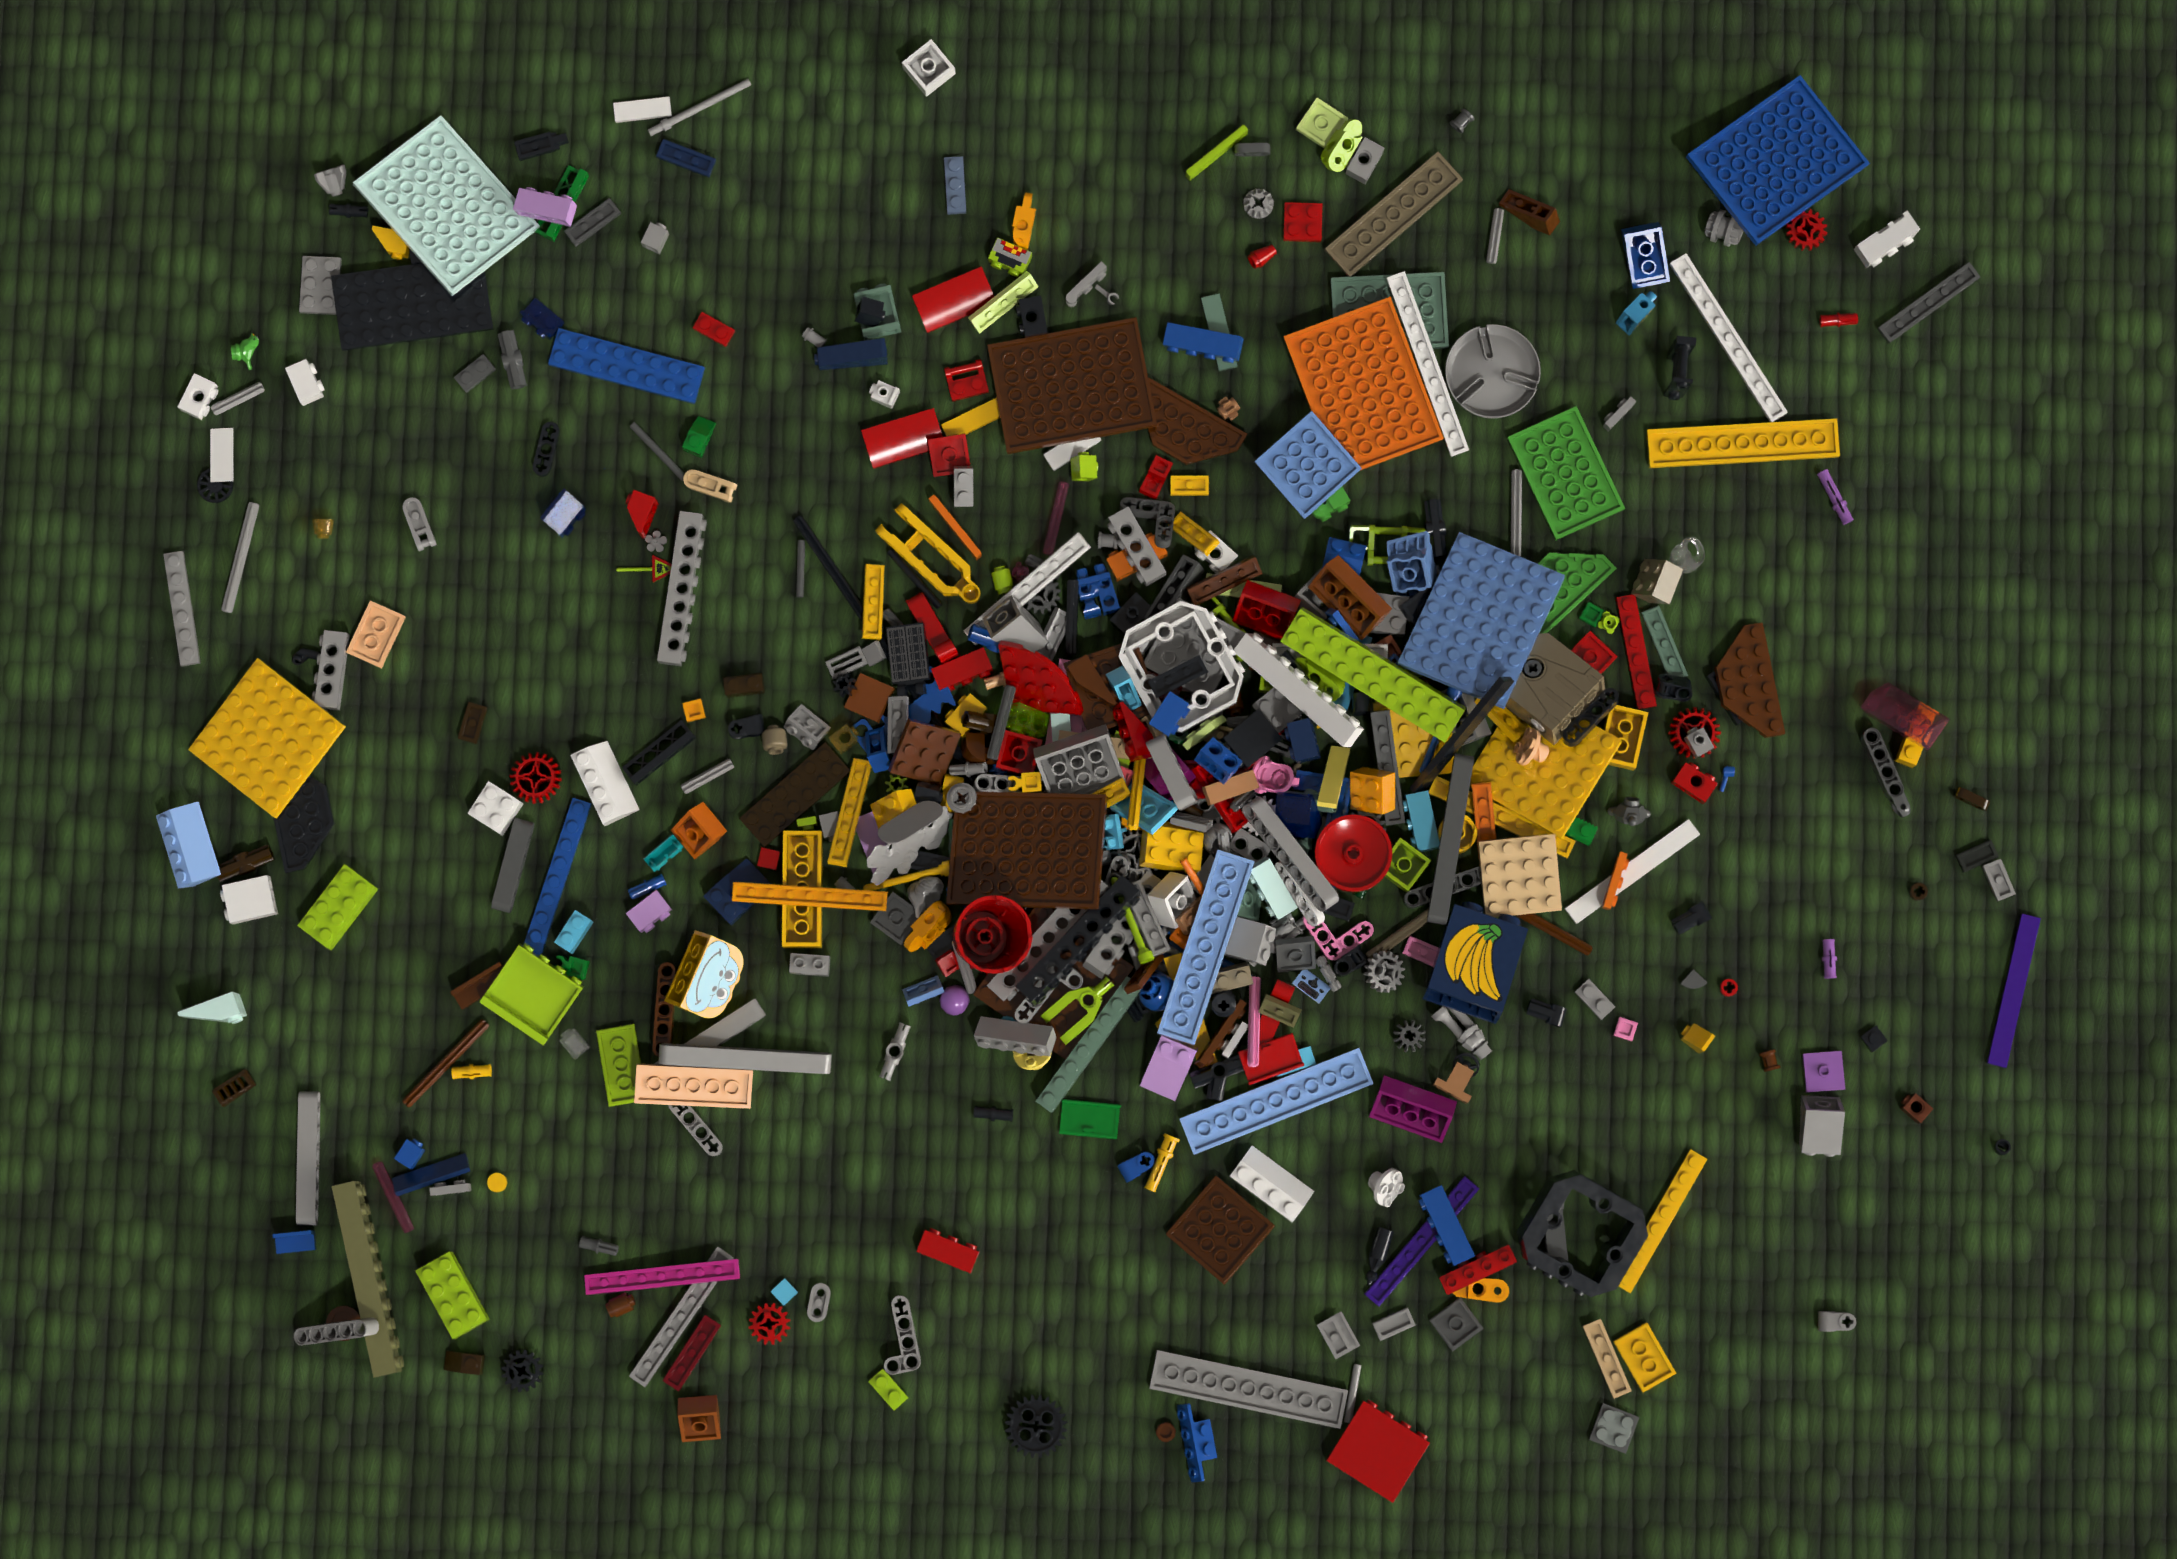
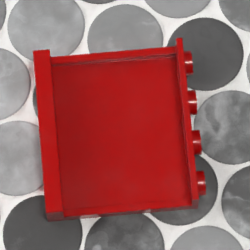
M1368 1399L1367 1402L1362 1400L1360 1407L1331 1454L1328 1455L1326 1461L1393 1503L1430 1442L1427 1441L1428 1437L1420 1431L1417 1434L1410 1430L1412 1426L1401 1420L1398 1423L1393 1420L1395 1416L1385 1410L1382 1413L1377 1409L1378 1405Z

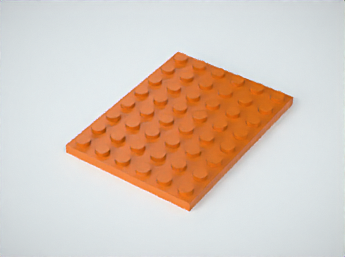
M1391 296L1283 337L1310 410L1313 411L1362 468L1361 470L1444 439Z

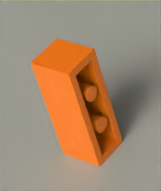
M1149 533L1145 535L1159 560L1168 556L1165 548H1159L1155 545V534ZM1133 543L1130 549L1137 552L1141 549V546L1138 543ZM1116 550L1108 555L1109 558L1106 559V562L1116 582L1137 572L1135 566L1131 567L1126 559L1128 554L1125 550L1121 552ZM1146 559L1140 561L1142 568L1151 565Z

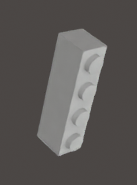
M982 1016L974 1033L977 1045L985 1049L994 1048L1001 1051L1008 1050L1020 1054L1029 1053L1036 1056L1049 1057L1057 1039L1052 1026L1020 1023Z

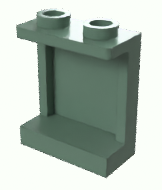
M879 284L874 289L861 288L857 290V293H854L856 307L862 296L884 302L883 310L886 311L883 322L880 321L877 326L871 327L861 324L864 341L901 333L891 285Z

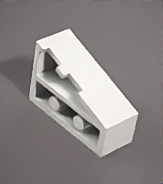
M1908 210L1894 222L1891 221L1887 224L1888 226L1875 232L1854 248V251L1866 268L1871 265L1873 267L1877 266L1883 261L1881 258L1886 255L1891 257L1898 252V247L1901 245L1906 247L1914 241L1913 238L1920 228Z

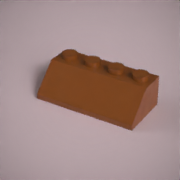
M1339 555L1326 563L1308 586L1328 608H1333L1340 612L1361 641L1392 610Z

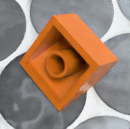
M702 802L690 809L671 829V832L695 860L718 842L727 830L706 804Z

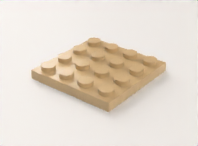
M1554 834L1478 841L1484 914L1499 917L1500 914L1514 916L1562 910L1556 838Z

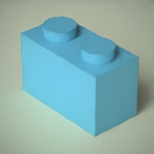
M575 910L554 943L573 954L592 926L593 921Z

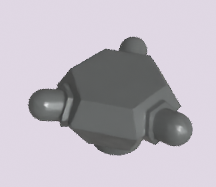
M1625 797L1624 802L1607 810V813L1610 816H1614L1617 821L1629 824L1630 826L1642 823L1651 815L1649 810L1644 809V806L1639 804L1640 799L1636 797Z

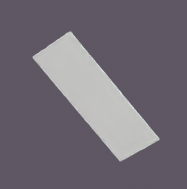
M233 428L210 429V482L233 481Z

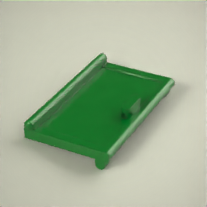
M1061 1100L1062 1110L1059 1134L1117 1139L1120 1104Z

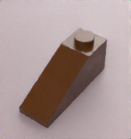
M1510 189L1499 202V206L1533 229L1549 236L1560 222L1556 208Z

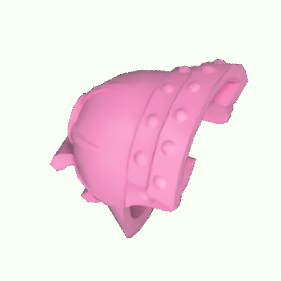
M1263 756L1253 766L1252 770H1254L1259 788L1254 789V791L1258 794H1263V792L1266 793L1267 791L1283 793L1289 790L1291 786H1299L1300 779L1294 777L1293 770L1288 765L1274 763L1267 756Z

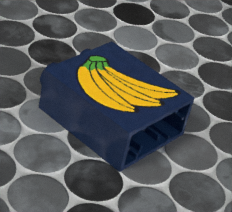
M1462 902L1461 906L1454 904L1443 932L1423 1000L1496 1024L1503 1012L1528 929L1520 926L1521 921L1512 915L1500 914L1498 918L1483 914L1484 908L1476 903Z

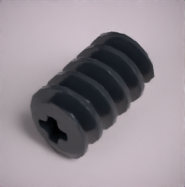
M1231 990L1211 995V1006L1216 1015L1228 1017L1235 1011L1236 1000Z

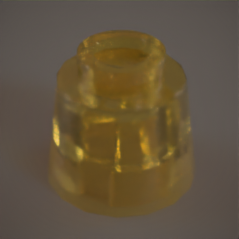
M313 519L314 534L317 535V538L329 539V535H332L334 520Z

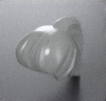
M1215 823L1209 830L1203 832V846L1213 857L1216 856L1217 850H1219L1217 831L1220 828L1228 830L1229 840L1232 839V833L1225 824Z
M925 877L913 882L908 887V898L915 908L916 918H919L920 914L925 912L935 901L940 900L944 884L938 877Z

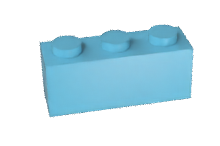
M1428 790L1405 795V800H1402L1404 812H1408L1409 819H1406L1407 828L1412 830L1411 846L1419 852L1439 849L1440 842Z

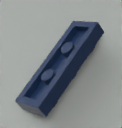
M665 139L662 140L656 155L658 159L710 178L716 163L715 158Z

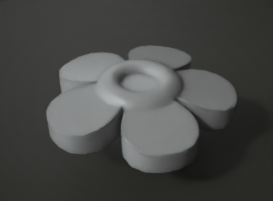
M654 531L653 537L651 535L645 537V541L650 543L647 545V549L652 552L656 548L657 552H662L664 550L663 545L667 543V538L665 536L661 537L659 531Z

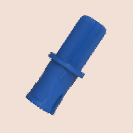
M660 874L630 888L628 893L632 899H636L647 893L652 894L651 891L667 884L663 875Z

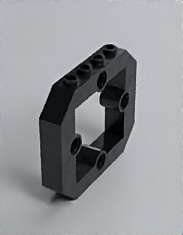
M1575 1170L1547 1179L1516 1231L1521 1255L1528 1261L1526 1263L1527 1266L1534 1270L1540 1268L1543 1270L1542 1274L1552 1279L1554 1276L1559 1279L1557 1282L1568 1288L1570 1285L1574 1287L1573 1291L1580 1296L1586 1294L1590 1297L1617 1289L1648 1237L1642 1209ZM1572 1188L1589 1197L1590 1205L1599 1213L1605 1214L1612 1210L1627 1219L1615 1241H1606L1602 1244L1600 1254L1604 1260L1593 1278L1574 1269L1563 1257H1553L1537 1248L1548 1229L1553 1230L1561 1226L1563 1217L1559 1210ZM1604 1198V1202L1599 1205V1201ZM1553 1214V1218L1547 1221L1549 1215ZM1615 1249V1253L1610 1256V1252ZM1564 1265V1269L1559 1272V1268Z

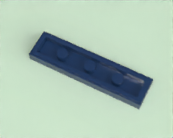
M466 1153L392 1178L396 1196L470 1172Z

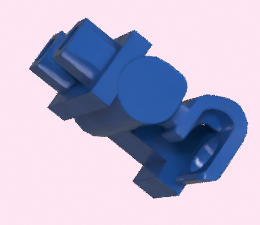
M1104 564L1095 565L1096 575L1090 577L1086 568L1077 570L1080 601L1085 603V620L1101 616L1100 607L1094 602V598L1098 596L1103 616L1116 613L1120 609L1110 573L1107 572Z

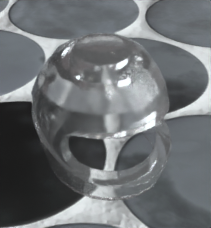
M1696 537L1685 538L1681 544L1676 545L1672 549L1670 554V562L1682 568V573L1684 574L1695 571L1705 559L1703 545ZM1688 542L1695 545L1697 549L1696 556H1692L1688 550Z

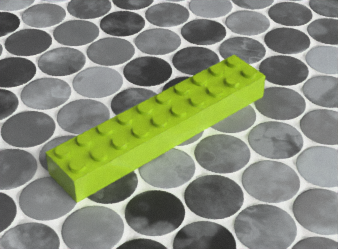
M1304 607L1300 608L1280 641L1444 743L1466 710L1465 706Z

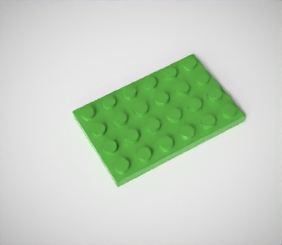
M1577 406L1507 437L1555 541L1625 510L1623 502Z

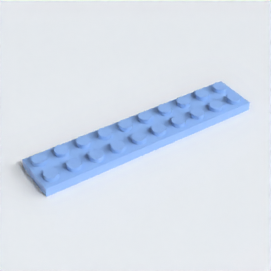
M1217 850L1157 1034L1195 1045L1255 861Z
M1357 1048L1179 1120L1193 1155L1370 1086L1373 1084L1361 1051Z

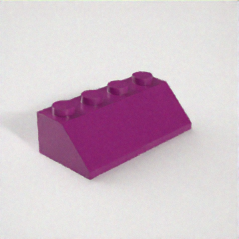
M1384 1075L1369 1117L1442 1143L1453 1118L1457 1101Z

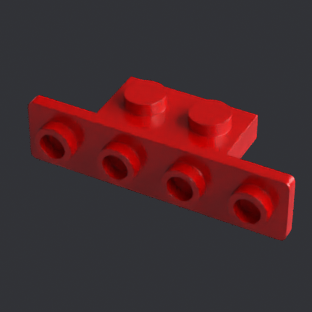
M1506 1245L1488 1254L1483 1251L1475 1255V1260L1461 1262L1457 1264L1458 1268L1439 1277L1446 1294L1449 1295L1516 1263L1517 1260L1511 1247Z

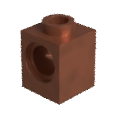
M1916 1093L1911 1096L1908 1094L1901 1101L1903 1105L1900 1109L1917 1124L1922 1123L1933 1110ZM1913 1102L1919 1104V1111L1917 1113L1911 1110Z

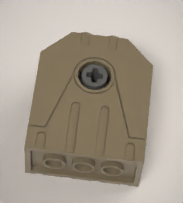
M1542 633L1538 635L1505 707L1531 728L1539 730L1541 736L1555 745L1563 737L1564 730L1605 690L1604 676L1552 635Z

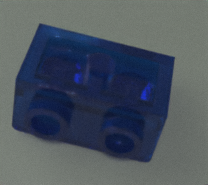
M536 298L524 311L521 310L519 312L522 316L521 321L528 327L530 325L536 328L535 332L543 339L547 337L551 340L557 333L558 328L565 324L562 319Z

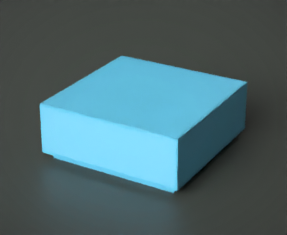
M785 1278L770 1291L783 1306L798 1293Z

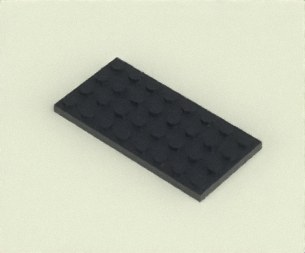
M423 263L331 276L342 351L494 330L485 271L453 296L450 295Z

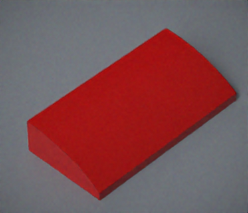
M982 266L912 295L913 302L927 333L972 315L994 297Z
M934 408L861 430L873 469L929 452L928 439L943 437Z

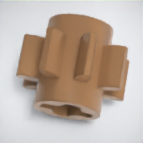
M1225 396L1218 401L1220 406L1217 408V411L1224 420L1229 417L1232 421L1238 416L1237 411L1240 410V407L1233 397L1228 400Z

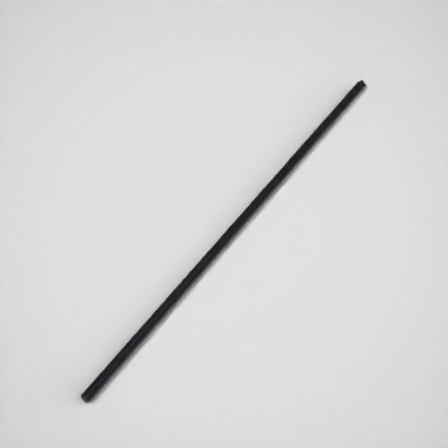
M801 515L793 520L794 524L862 622V603ZM882 634L881 640L874 641H879L889 661L888 643ZM916 684L907 685L908 691L915 700L922 696L916 694ZM931 710L930 723L946 728L937 713ZM957 744L953 757L958 764H965L966 761L962 756V750ZM978 774L971 775V777H968L972 785L974 780L979 776ZM979 779L978 786L983 789L987 788L982 779ZM1133 1002L1127 1012L1134 1022H1138L1143 1018V1015Z

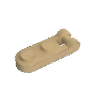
M689 470L683 477L687 488L728 503L732 502L733 491H736L737 484L697 470ZM721 486L726 487L725 494L720 492Z

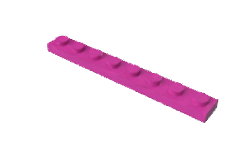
M738 1259L584 1275L586 1295L740 1279Z

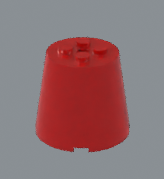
M998 895L984 896L967 905L961 912L953 930V945L957 954L976 970L990 974L1007 972L1018 966L1027 956L1033 938L1031 922L1024 909L1015 901ZM985 933V934H986L985 938H987V939L981 941V939H980V938H981L980 934Z

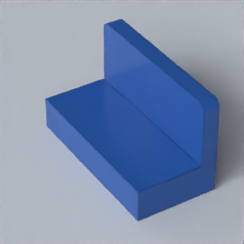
M314 1230L272 1234V1237L275 1238L276 1254L316 1250Z

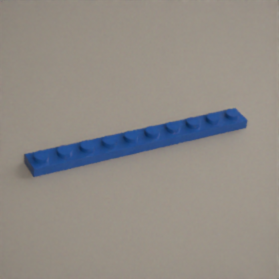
M572 798L524 942L534 948L533 952L538 956L543 952L592 805L589 802Z

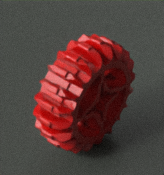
M1693 707L1692 713L1689 708L1685 709V714L1680 711L1678 713L1680 718L1676 716L1673 718V721L1677 724L1671 723L1669 726L1675 729L1668 732L1669 735L1675 736L1670 739V742L1676 741L1677 743L1673 748L1680 747L1681 749L1678 752L1680 755L1686 751V758L1692 752L1687 743L1683 742L1680 737V726L1687 734L1689 730L1695 727L1701 729L1706 724L1709 728V738L1714 746L1713 749L1717 747L1713 742H1720V739L1715 737L1721 734V731H1715L1716 728L1720 727V724L1714 725L1712 722L1716 720V717L1710 720L1708 717L1711 715V712H1707L1704 715V708H1701L1699 713H1697L1696 707ZM1689 718L1700 719L1697 725L1684 722Z
M536 752L535 758H533L532 753H528L529 759L521 756L524 762L516 761L515 763L519 766L518 769L515 767L511 768L512 771L516 772V774H510V778L516 779L510 782L511 786H517L513 789V792L518 793L521 791L518 797L521 799L525 796L524 801L527 803L530 798H532L533 804H536L537 798L540 803H544V796L548 801L551 800L548 794L551 792L555 796L557 793L553 788L560 789V786L555 783L562 781V778L556 777V775L562 773L561 770H555L559 765L557 763L552 764L554 761L552 757L546 761L547 754L545 753L541 758L539 752ZM534 763L531 772L522 774L528 765ZM540 763L549 768L551 776L541 774ZM534 774L542 777L540 780H537L538 782L530 779ZM521 780L531 783L532 793L524 790ZM550 782L545 790L538 793L542 783Z

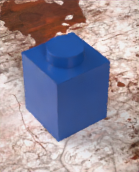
M414 1138L412 1141L406 1139L394 1159L413 1170L425 1152V1149L422 1148L423 1144Z

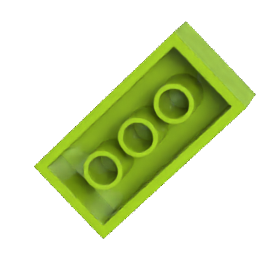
M344 864L297 926L326 948L332 950L377 892L378 888Z
M449 1251L416 1270L420 1281L452 1339H456L490 1320L453 1252Z

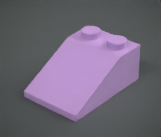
M1161 1035L1140 1086L1175 1101L1198 1048Z

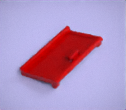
M1293 1033L1259 1044V1065L1256 1067H1249L1247 1065L1248 1049L1238 1052L1249 1085L1304 1066Z

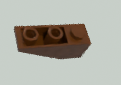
M1086 654L1067 666L1066 669L1077 686L1111 707L1117 705L1116 700L1118 698L1113 690L1109 691L1105 685L1108 682L1102 673L1099 674L1095 669L1098 666L1092 657L1089 658Z

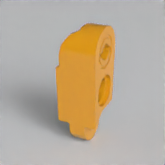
M1025 192L1022 206H1016L1012 225L1013 244L1026 250L1029 248L1036 209L1031 208L1033 193Z
M934 902L910 926L913 931L904 942V947L909 952H914L921 946L926 949L950 924L952 915L944 902Z
M1483 1278L1452 1294L1455 1297L1497 1303L1506 1300L1509 1295V1287L1503 1280ZM1479 1283L1483 1288L1479 1295L1475 1294L1472 1290L1473 1285ZM1496 1287L1501 1288L1499 1295L1494 1293Z

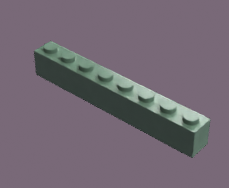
M1127 976L1037 1098L1036 1102L1049 1112H1054L1138 997L1140 990L1127 994L1124 990V987L1131 979Z

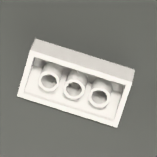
M608 741L588 746L570 755L604 826L640 810Z
M1254 1146L1250 1147L1229 1176L1291 1223H1293L1315 1192Z

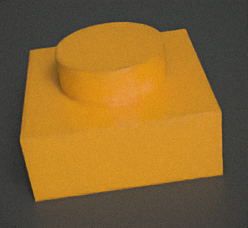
M702 699L682 703L687 723L706 718Z

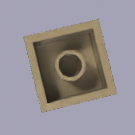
M1644 559L1640 566L1638 577L1633 584L1631 594L1648 603L1670 604L1683 569L1667 560Z

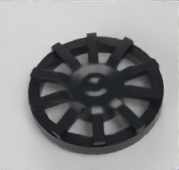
M210 468L202 472L197 481V489L204 500L210 503H221L230 497L233 491V481H229L230 485H224L223 482H210V478L206 475L210 473ZM205 477L208 482H202V479ZM201 485H207L206 488L201 490ZM223 488H229L227 494L223 491ZM210 490L207 497H205L203 493ZM212 493H215V500L210 499ZM218 493H221L224 497L218 499Z

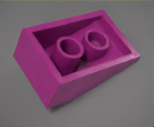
M1172 749L1188 783H1190L1196 776ZM1146 758L1144 776L1164 798L1171 800L1172 796L1153 758Z

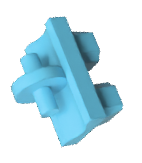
M1119 814L1106 815L1103 846L1106 850L1124 848L1122 832H1127V827L1121 828Z

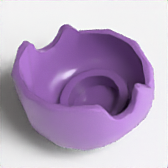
M959 985L947 987L940 996L941 1008L947 1014L953 1016L962 1014L970 1003V997L966 989Z

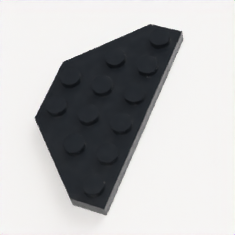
M310 775L278 818H274L286 874L306 869L335 824L327 786Z

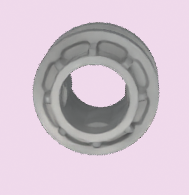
M1725 210L1712 212L1706 225L1705 235L1710 237V241L1714 243L1717 242L1718 238L1723 239L1724 246L1727 247L1731 244H1738L1742 237L1743 229L1733 217H1726Z

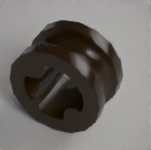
M1916 883L1909 889L1910 897L1916 901L1924 899L1928 894L1927 887L1922 883ZM1921 887V891L1923 890V894L1917 897V893H1914V889Z

